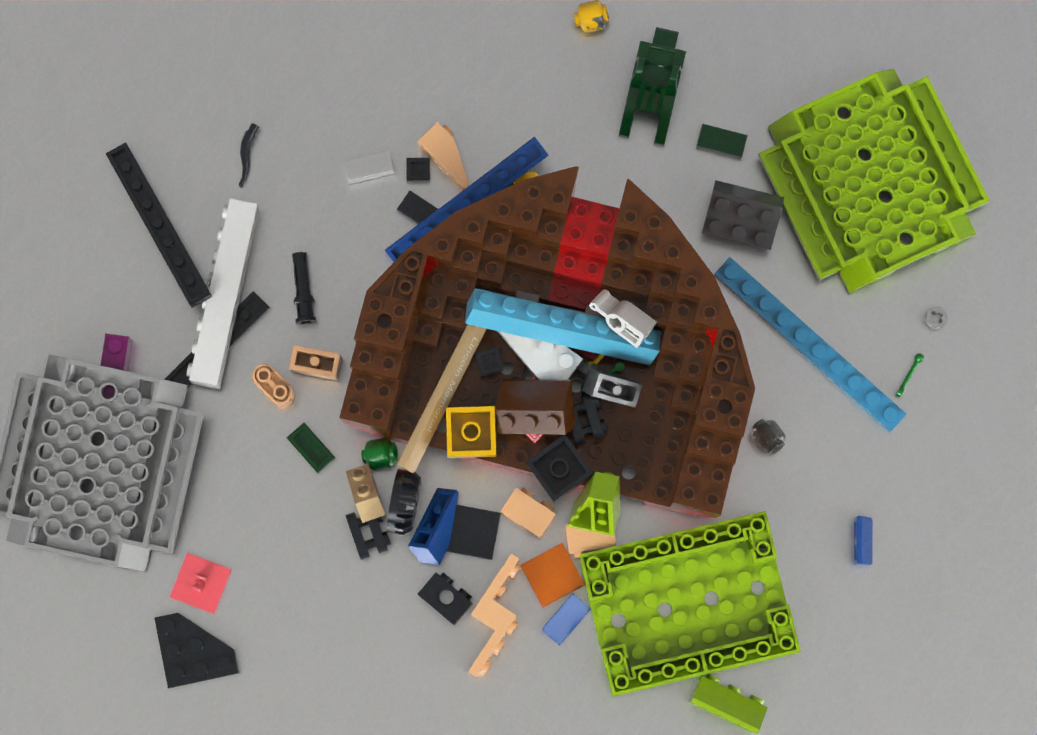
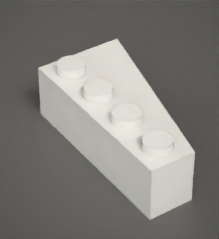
M498 331L537 380H569L583 362V358L566 346Z

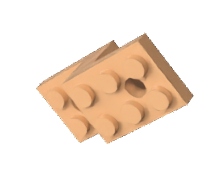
M510 554L471 613L475 619L494 631L468 671L476 677L479 674L483 676L486 674L491 666V663L488 661L492 654H499L505 645L502 639L506 633L511 635L518 625V622L515 621L517 615L494 601L495 598L501 599L507 590V586L504 584L509 577L514 579L521 568L518 565L520 562L519 558L513 554Z

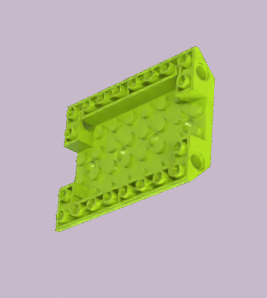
M766 511L579 555L612 697L801 652L790 605H787L776 562L778 557ZM754 581H760L764 584L765 589L762 594L757 595L752 592L751 585ZM708 592L717 594L718 602L716 605L710 606L705 602V595ZM661 603H668L671 606L672 612L669 616L663 617L659 614L658 607ZM621 614L625 617L623 627L617 628L613 626L611 622L613 615Z

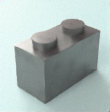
M589 368L582 391L593 397L636 408L642 384L630 378Z

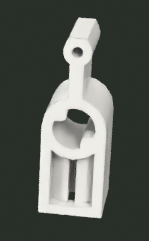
M605 289L589 305L592 310L599 312L606 318L608 326L636 348L650 335L657 323L631 302L625 300L620 302Z

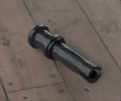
M296 252L292 254L296 297L293 300L297 309L295 323L299 325L312 324L317 319L313 313L315 299L310 291L307 252Z

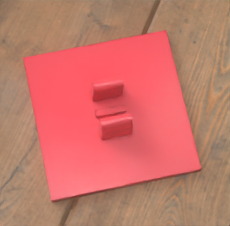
M187 553L170 598L215 614L232 569Z

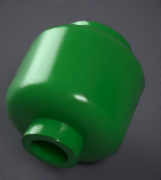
M386 437L367 441L365 449L361 452L362 461L364 464H369L372 470L390 468L398 460L397 446L395 442H391Z

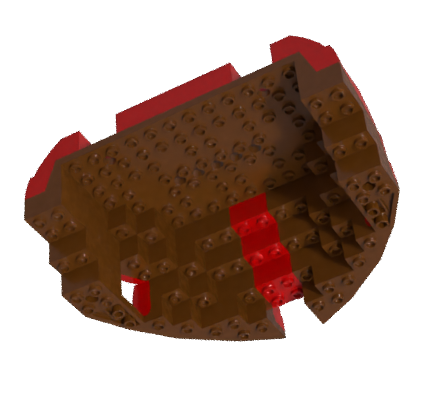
M578 166L524 179L454 212L407 248L366 291L354 336L356 344L350 363L352 372L339 418L343 423L351 427L404 444L408 443L467 326L465 324L467 302L475 288L515 297L516 291L540 295V303L582 312L586 311L587 305H590L603 289L608 290L620 302L624 300L631 302L657 322L653 329L661 331L659 353L651 365L605 355L597 364V368L600 371L608 372L615 367L617 362L624 364V370L621 372L617 371L614 374L633 379L642 384L636 408L598 398L601 407L600 410H597L599 420L604 419L608 431L604 433V439L595 441L592 434L584 437L586 444L576 446L572 430L566 436L593 474L595 472H610L615 476H619L620 496L643 501L645 505L667 511L709 518H717L721 515L732 468L736 463L740 442L744 437L755 392L754 381L741 334L715 276L671 217L630 179L626 181L620 208L574 197L579 171ZM486 329L447 408L495 406L496 408L502 380H526L523 372L528 367L521 361L498 331ZM498 347L502 364L510 362L514 366L513 372L509 375L498 372L480 377L475 353ZM569 348L577 355H579L581 358H583V362L594 361L586 357L585 355ZM577 370L569 379H577L580 380L583 384L585 383V378H583ZM582 391L573 392L574 404L583 402L582 395L586 393H582ZM445 411V413H444V415H443V417H442V419H445V420H446V411ZM586 411L578 413L581 427L590 425ZM495 415L496 457L463 459L534 476L525 462L562 435L544 434L534 443L526 434H497ZM436 429L428 447L447 452V431L440 432ZM626 466L633 467L636 472L635 477L625 479L622 476V469ZM589 478L587 481H585L577 488L584 489V487L591 478Z

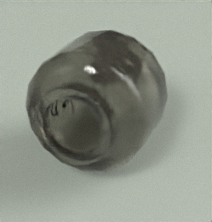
M761 419L753 425L752 428L754 430L750 438L762 454L769 453V455H774L785 446L786 435L776 421Z

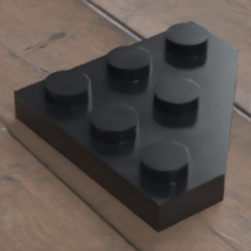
M173 613L154 618L169 689L240 673L235 649L182 614Z

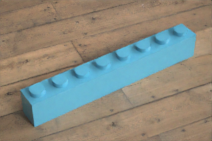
M476 288L467 302L465 324L646 365H651L660 351V330L653 329L642 344L636 348L608 326L606 318Z

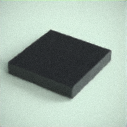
M456 505L450 545L446 552L492 560L501 513Z

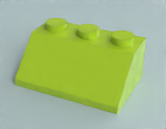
M713 675L700 676L688 702L753 734H758L768 708L763 705L764 700L754 695L747 698L741 695V689L729 684L728 688L720 685V679Z

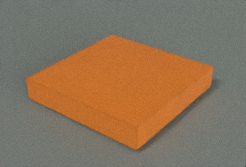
M563 543L520 565L542 607L585 585Z

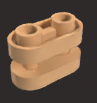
M268 364L258 365L252 374L254 383L276 406L286 408L292 405L295 400V392L289 383L272 366Z

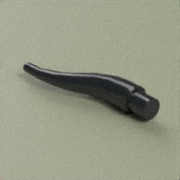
M251 123L248 131H245L241 141L240 156L243 168L239 187H242L247 179L250 167V148L260 128L254 123Z

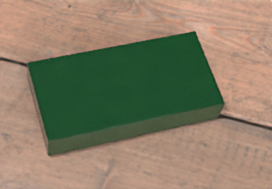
M702 124L696 148L742 159L748 135Z
M302 423L286 437L317 473H320L335 459V456L305 423Z

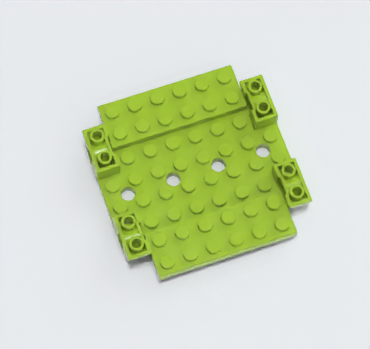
M895 69L875 72L790 111L768 126L776 145L758 153V157L777 196L784 197L783 208L818 280L839 272L850 294L891 275L901 267L932 253L941 252L977 235L965 213L987 204L990 200L928 76L911 84L902 85ZM847 108L850 111V117L847 119L840 118L837 113L838 109ZM861 149L868 150L871 158L867 161L861 160L858 156V151ZM881 191L889 192L892 197L891 201L888 203L882 202L879 199V193ZM902 233L911 235L912 243L910 245L901 243L900 235Z

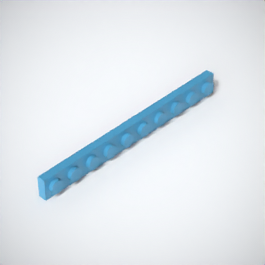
M731 257L714 273V276L886 430L891 432L905 417L906 413Z

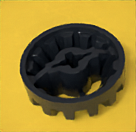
M399 468L396 472L388 511V533L405 535L413 529L421 486V477L416 472L413 474Z

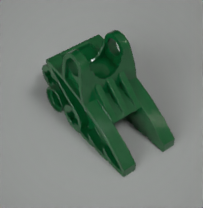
M656 27L652 43L640 41L619 131L620 137L629 138L635 110L646 111L660 115L654 144L664 147L686 51L675 49L679 32Z

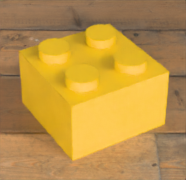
M495 406L446 408L448 458L496 457Z

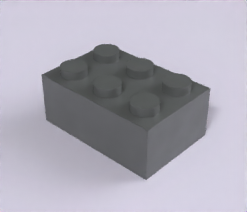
M715 180L702 233L771 250L783 208L784 197Z

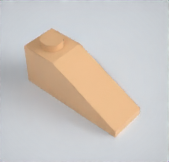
M437 122L417 141L418 147L464 190L469 186V182L455 140L452 137L454 133L447 125L441 126Z

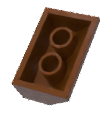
M502 380L495 408L497 434L566 435L575 428L572 380Z

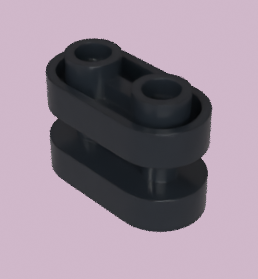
M587 393L582 395L583 402L574 404L575 428L572 429L576 446L586 444L585 436L593 434L595 441L604 439V433L608 432L604 419L599 420L597 410L601 409L598 398L592 397ZM586 411L590 425L581 427L578 413Z
M355 512L345 515L361 560L370 557L369 549L377 547L379 554L388 551L387 546L391 545L387 531L382 532L379 523L383 522L382 516L362 523L361 518H357ZM369 525L373 538L365 541L360 527Z

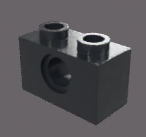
M435 572L418 592V595L455 626L473 605L470 601L472 596L463 588H460L459 591L451 585L454 581L444 572L441 575ZM444 591H451L454 595L453 601L449 604H444L440 600V595Z

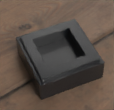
M430 157L406 158L407 182H430Z
M498 347L475 353L480 377L504 371Z

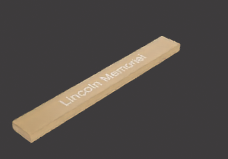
M467 324L397 463L398 466L414 474L486 328Z

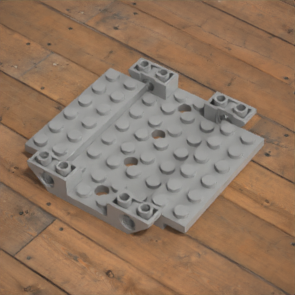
M54 355L48 356L44 378L17 372L0 444V515L11 518L6 541L48 552L140 571H146L151 549L173 553L204 417L202 412L183 408L188 385ZM108 385H112L115 388V395L111 399H106L103 395V389ZM96 432H101L105 438L100 446H96L92 441V437ZM85 479H90L94 483V488L89 493L84 492L81 487ZM74 526H79L83 530V536L79 540H75L71 536V529Z

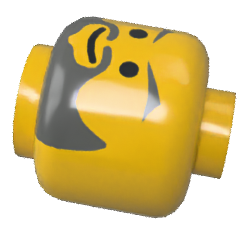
M599 0L579 4L578 12L574 13L576 26H581L582 30L586 33L604 29L606 23L609 22L606 4H602Z

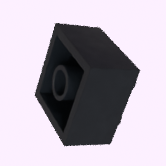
M562 435L525 462L554 504L593 476V472L566 435Z

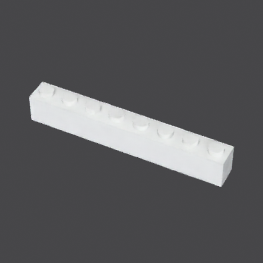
M230 199L229 205L224 206L222 218L225 219L224 227L219 228L217 237L220 245L218 250H214L212 263L215 264L214 271L209 273L207 286H210L209 291L213 297L202 302V308L205 309L204 316L198 320L197 331L200 332L199 338L194 340L192 346V354H195L193 363H189L187 368V377H190L189 381L193 385L220 390L260 211L256 203Z

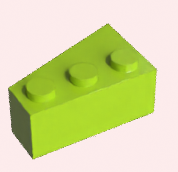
M595 472L574 501L567 527L614 536L621 512L619 476H615L610 472Z

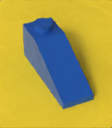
M436 489L408 545L421 563L440 565L450 545L458 499L457 490Z

